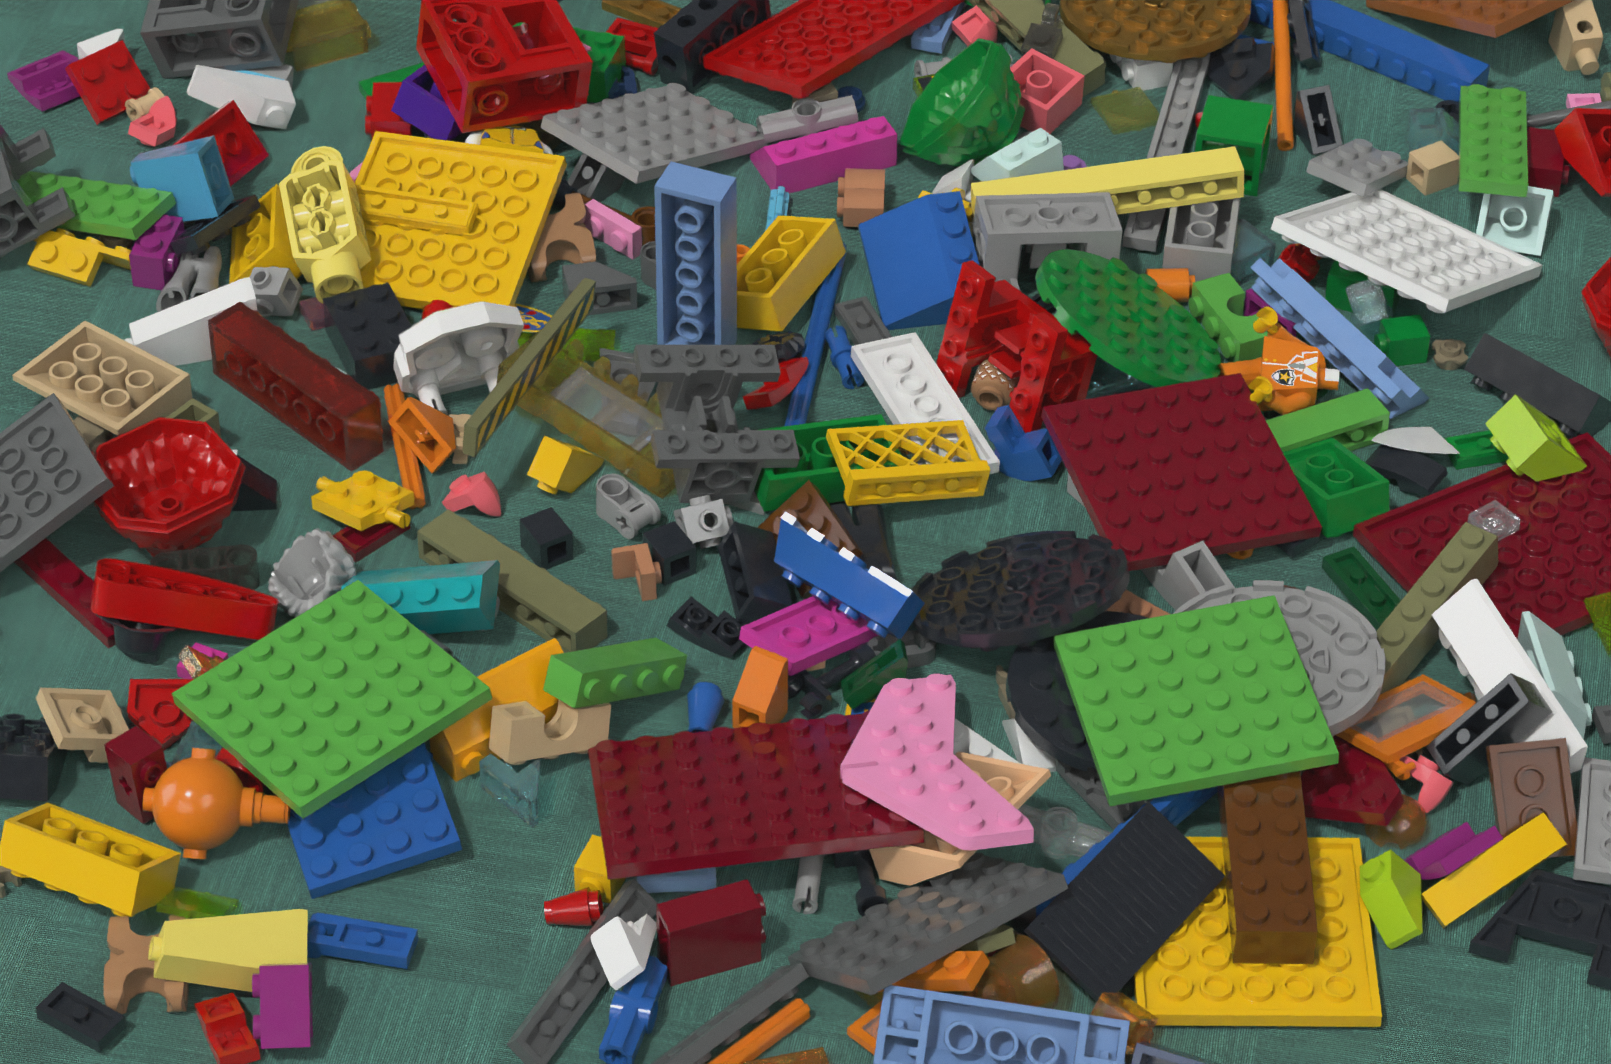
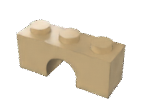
M558 700L557 712L547 724H545V715L527 701L493 706L489 749L502 758L505 763L511 765H522L526 760L538 758L556 759L559 755L573 752L586 754L588 749L595 747L600 741L608 740L611 704L603 703L574 709Z

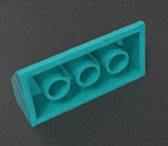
M492 560L358 571L355 576L351 577L341 586V590L359 580L416 628L424 630L428 634L494 629L500 562Z

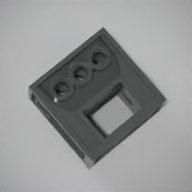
M149 0L140 34L163 79L191 76L196 65L230 71L281 66L284 62L299 0ZM193 33L196 36H188L186 34Z

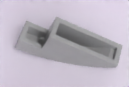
M1204 541L1173 553L1167 565L1141 569L1150 583L1175 610L1190 599L1213 588L1231 584L1232 588L1235 589Z

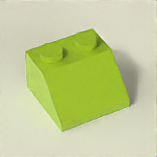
M1516 394L1485 423L1493 434L1490 438L1491 442L1500 452L1508 455L1509 459L1506 460V463L1518 476L1526 474L1538 482L1579 472L1587 467L1555 421Z

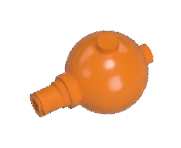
M192 748L191 757L180 760L170 766L161 775L155 788L145 787L143 794V811H151L163 835L174 844L184 848L183 858L206 859L207 850L227 842L235 835L240 826L253 827L254 823L261 824V822L289 824L291 808L278 796L264 795L262 792H257L256 788L243 787L238 775L229 766L215 759L216 749Z

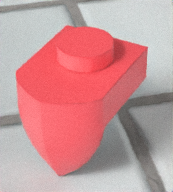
M977 5L952 21V30L967 46L971 45L978 38L990 40L994 43L997 41V25Z
M169 96L160 98L151 106L148 114L130 122L128 134L139 139L142 144L154 147L174 138L177 117Z
M485 472L470 477L462 475L449 486L451 491L442 501L445 508L452 512L474 505L486 515L493 517L501 516V502L497 488Z
M1420 755L1417 761L1404 756L1400 758V761L1406 764L1414 762L1416 768L1410 771V777L1423 783L1417 801V815L1421 817L1435 809L1445 799L1454 782L1437 773L1439 766L1424 756Z

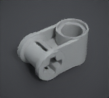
M612 473L603 475L597 480L596 513L601 519L617 529L623 537L632 539L638 535V530L647 524L654 525L660 521L661 513L656 502L649 495L644 494L628 482L625 477Z

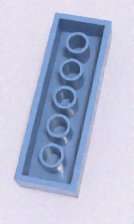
M671 161L654 186L657 345H735L737 341L736 177Z

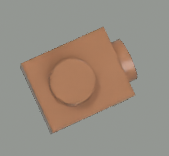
M648 544L613 548L611 556L614 579L636 577L642 601L657 599L656 584L662 583V575L659 562H652Z

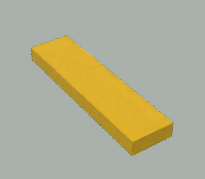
M355 184L363 220L372 219L397 225V223L412 225L413 228L430 230V228L440 229L445 233L462 235V233H471L476 220L475 216L479 212L477 202Z

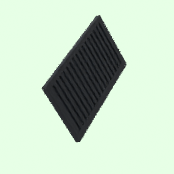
M1148 801L1067 885L1068 889L1061 892L1024 932L1103 1008L1223 880L1225 875Z

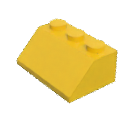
M277 184L258 200L261 207L250 214L252 218L250 221L238 227L232 226L229 284L242 278L250 277L254 267L276 266L279 268H289L296 279L302 275L292 255L280 187Z

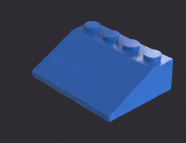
M960 191L928 194L859 224L858 229L880 319L888 330L947 324L962 263L973 260L979 265Z

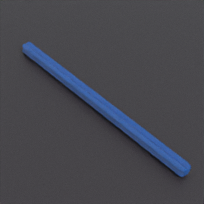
M846 253L818 286L805 339V348L801 357L808 358L809 364L801 380L793 389L784 426L806 424L825 345V333L829 328Z

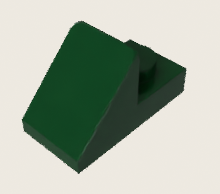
M901 639L841 681L843 699L852 709L861 703H868L873 700L883 686L892 679L906 678L908 658L905 643Z

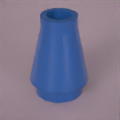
M699 682L688 692L689 732L695 733L712 730L724 704L722 690L717 685L709 682Z

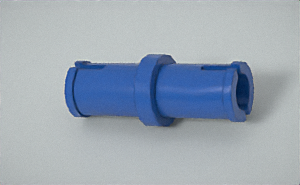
M835 326L838 337H835L832 328H829L825 333V339L831 350L830 360L832 365L838 369L843 386L847 389H854L851 381L852 377H854L857 387L861 386L864 382V377L851 358V344L846 329L842 326Z

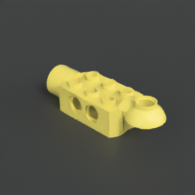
M322 146L312 148L295 161L291 174L279 183L293 258L306 281L313 283L316 298L323 304V298L363 289L360 269L371 261L357 188L343 163L340 152L333 147Z

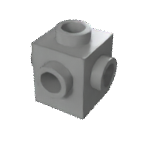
M276 266L254 267L250 279L256 297L257 314L263 317L292 316L303 288L291 270Z
M710 495L689 499V507L673 511L678 526L692 543L699 542L700 549L719 545L721 543L720 537L725 536L729 531V527L733 525L730 508L724 506L723 499L712 501Z

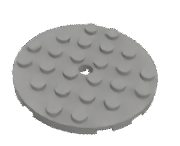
M1254 580L1253 586L1233 589L1231 584L1208 590L1190 599L1173 613L1275 595L1332 737L1362 719L1374 706L1382 691L1385 676L1384 648H1381L1377 640L1375 628L1350 604L1325 591L1307 586L1305 591L1284 587V581Z

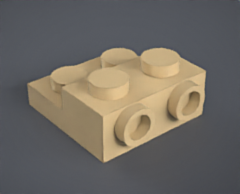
M42 687L39 689L36 701L58 749L70 751L84 750L89 762L108 763L104 744L129 730L122 716L121 708L117 705L111 691Z

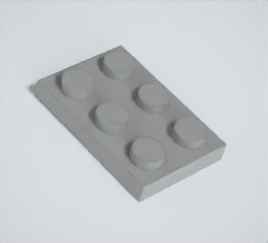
M1354 139L1309 160L1306 172L1364 197L1406 177L1408 162L1402 160L1401 156L1395 152L1381 151L1374 148L1373 144L1367 140Z

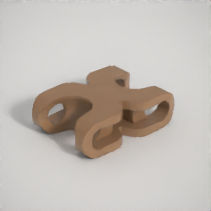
M580 193L565 194V207L558 213L548 214L527 270L531 282L547 280L546 268L550 263L557 260H568L573 264L596 261L593 236L584 224L586 209Z
M189 914L169 915L168 921L189 919ZM112 916L109 920L107 943L110 949V959L104 967L103 985L105 1005L120 1014H125L133 997L149 991L159 993L166 998L167 1012H186L189 984L187 982L154 978V961L148 960V952L152 936L158 937L159 933L151 936L137 935L130 929L129 916Z

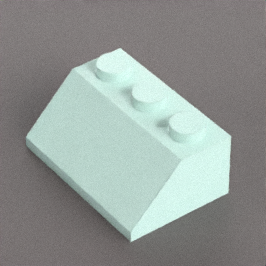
M1530 611L1522 612L1517 640L1584 740L1586 726L1591 725L1592 714L1590 705L1584 703L1582 698L1583 687L1581 678L1575 677L1573 671V654L1571 651L1566 650L1562 636Z

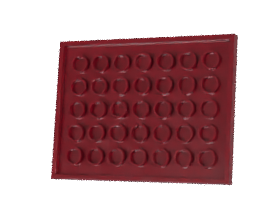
M1586 432L1569 439V442L1587 465L1582 471L1536 482L1526 474L1518 476L1506 464L1354 525L1353 536L1409 592L1465 522L1498 536V566L1483 583L1482 587L1515 637L1518 639L1521 615L1525 611H1530L1557 633L1563 635L1592 623L1594 620L1597 621L1598 618L1601 619L1606 600L1611 602L1610 599L1605 598H1610L1611 454ZM1594 600L1592 612H1590L1591 603ZM1596 601L1602 603V605L1600 604L1599 606H1596L1595 603ZM1599 607L1601 612H1595L1594 608ZM1593 612L1600 616L1593 617Z
M870 710L862 714L845 716L842 714H831L825 718L810 720L795 718L788 722L774 724L760 722L748 727H717L712 731L692 733L681 731L669 736L653 737L645 735L634 740H603L597 743L595 747L588 749L608 880L924 843V829L843 784L842 779H840V765Z

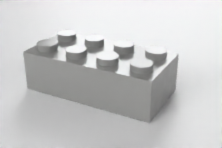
M1241 198L1170 207L1164 245L1163 268H1188L1189 275H1195V282L1226 273L1231 274Z

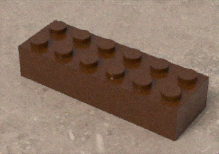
M1300 771L1218 786L1233 963L1313 964L1318 930Z

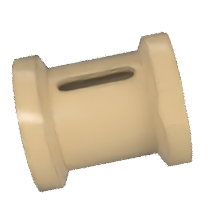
M154 87L149 89L148 94L141 98L127 100L125 107L130 120L134 121L148 114L151 106L160 98L165 97L164 94Z

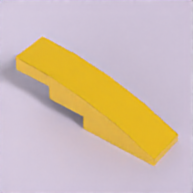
M1543 812L1423 892L1421 899L1444 929L1472 908L1474 909L1566 846L1567 843Z

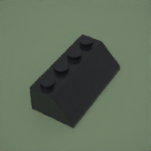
M1484 333L1464 370L1474 375L1471 382L1489 392L1493 386L1502 390L1500 398L1509 401L1515 394L1549 418L1551 417L1560 422L1558 427L1561 431L1573 438L1578 436L1579 433L1584 434L1586 432L1593 437L1611 422V401Z

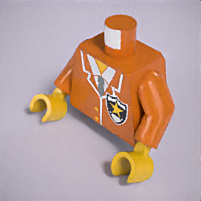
M1264 307L1256 313L1259 319L1253 323L1254 330L1257 333H1264L1266 331L1268 333L1267 336H1264L1261 374L1248 387L1254 390L1250 395V400L1256 401L1261 411L1274 410L1281 415H1285L1315 405L1317 389L1338 390L1340 370L1319 368L1320 350L1317 347L1308 345L1277 323V313L1271 307Z

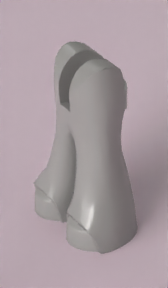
M210 246L205 251L204 258H199V254L191 255L190 251L182 253L175 274L158 296L156 310L160 312L187 301L193 284L194 287L190 299L219 288V275L222 266L220 249L216 246Z

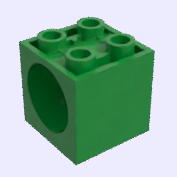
M1208 95L1196 134L1195 152L1235 146L1244 168V195L1256 197L1258 195L1268 159L1273 105Z

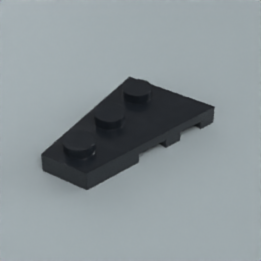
M256 195L232 201L218 217L196 220V225L184 230L170 244L176 255L190 251L191 255L199 254L210 247L209 241H217L231 233L230 227H238L252 219L250 214L260 208L261 205Z

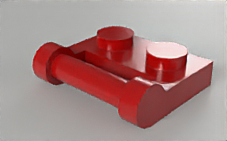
M617 17L606 32L624 36L625 51L646 56L643 57L625 52L626 65L642 69L645 74H656L659 66L654 32L658 28Z

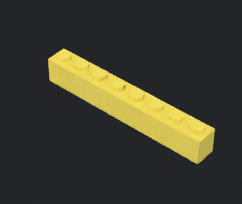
M1234 146L971 183L972 213L974 216L976 196L1110 192L1117 215L1244 197V168Z

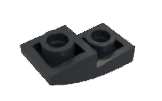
M1381 444L1365 462L1384 478L1396 479L1400 491L1430 495L1448 474L1444 466L1424 455Z
M692 596L670 617L666 625L697 646L728 658H732L745 644L739 640L741 627L744 626L742 623L737 622L725 610L719 616H716Z

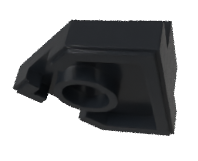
M1250 37L1235 39L1222 47V49L1211 52L1208 74L1211 83L1217 88L1222 89L1231 99L1245 101L1249 98L1248 94L1260 83L1264 84L1273 76L1275 47L1273 43L1256 44L1254 38Z

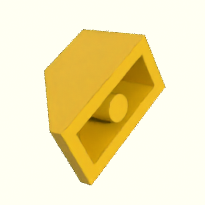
M544 435L527 475L539 480L537 487L556 495L558 490L573 493L602 466L604 459L578 446Z

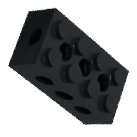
M691 1L654 32L661 82L683 85L686 91L693 94L717 73L704 68L703 56L770 18V1Z

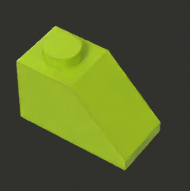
M1391 849L1361 865L1360 896L1386 946L1392 950L1422 934L1421 874Z

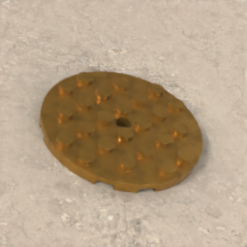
M1060 0L1061 19L1065 26L1083 43L1111 55L1136 60L1161 61L1163 63H1174L1177 60L1192 57L1202 58L1207 56L1208 53L1226 46L1245 30L1251 14V0Z

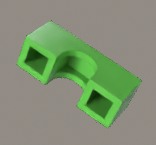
M1226 273L1193 282L1192 296L1188 302L1190 312L1193 317L1198 318L1210 338H1213L1219 345L1224 357L1229 358L1231 362L1262 357L1264 336H1267L1268 332L1257 333L1254 330L1253 323L1259 319L1256 314L1243 316L1245 292L1231 274Z

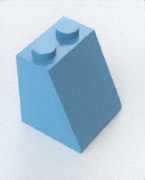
M214 135L140 153L131 161L130 175L133 183L141 188H155L161 191L172 192L176 204L165 214L182 217L183 222L218 217L234 199Z

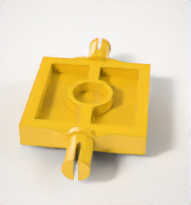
M366 470L358 471L352 477L341 482H335L325 476L317 480L316 488L321 492L311 496L312 509L359 531L383 522H391L400 528H405L410 524V515L402 511L415 505L414 492L399 486L395 482H390Z

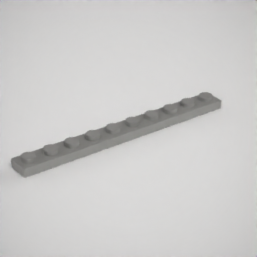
M1211 52L1202 58L1192 57L1175 62L1146 159L1184 154L1208 72ZM1168 208L1130 213L1123 235L1122 247L1155 252Z

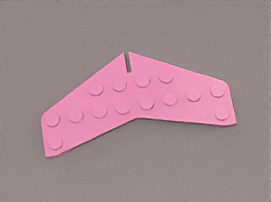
M931 674L926 678H895L885 684L840 765V779H842V783L962 850H980L1033 843L1034 829L1029 819L953 754L956 683L953 677L944 674Z

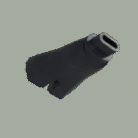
M847 504L830 505L863 552L859 559L867 564L866 568L869 570L873 566L897 581L896 568L889 545L885 514L881 504L852 506V516Z

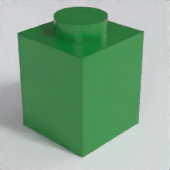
M1420 314L1380 319L1379 333L1374 335V345L1396 366L1427 363L1430 334Z

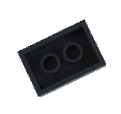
M389 282L323 298L325 330L347 374L351 378L356 392L359 393L388 384L398 383L393 368L394 353L400 344L398 335L410 328L411 324Z

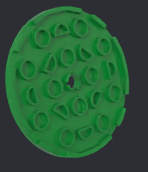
M1062 249L1049 253L1039 266L1035 277L1036 286L1044 303H1052L1057 309L1054 317L1071 335H1076L1079 332L1091 344L1089 350L1115 368L1155 387L1214 378L1220 374L1221 369L1218 366L1221 363V358L1217 350L1219 348L1218 344L1210 338L1201 324L1182 305L1157 287V282L1151 276L1144 273L1139 275L1128 269V266L1123 261L1112 257L1109 260L1092 253L1071 249Z

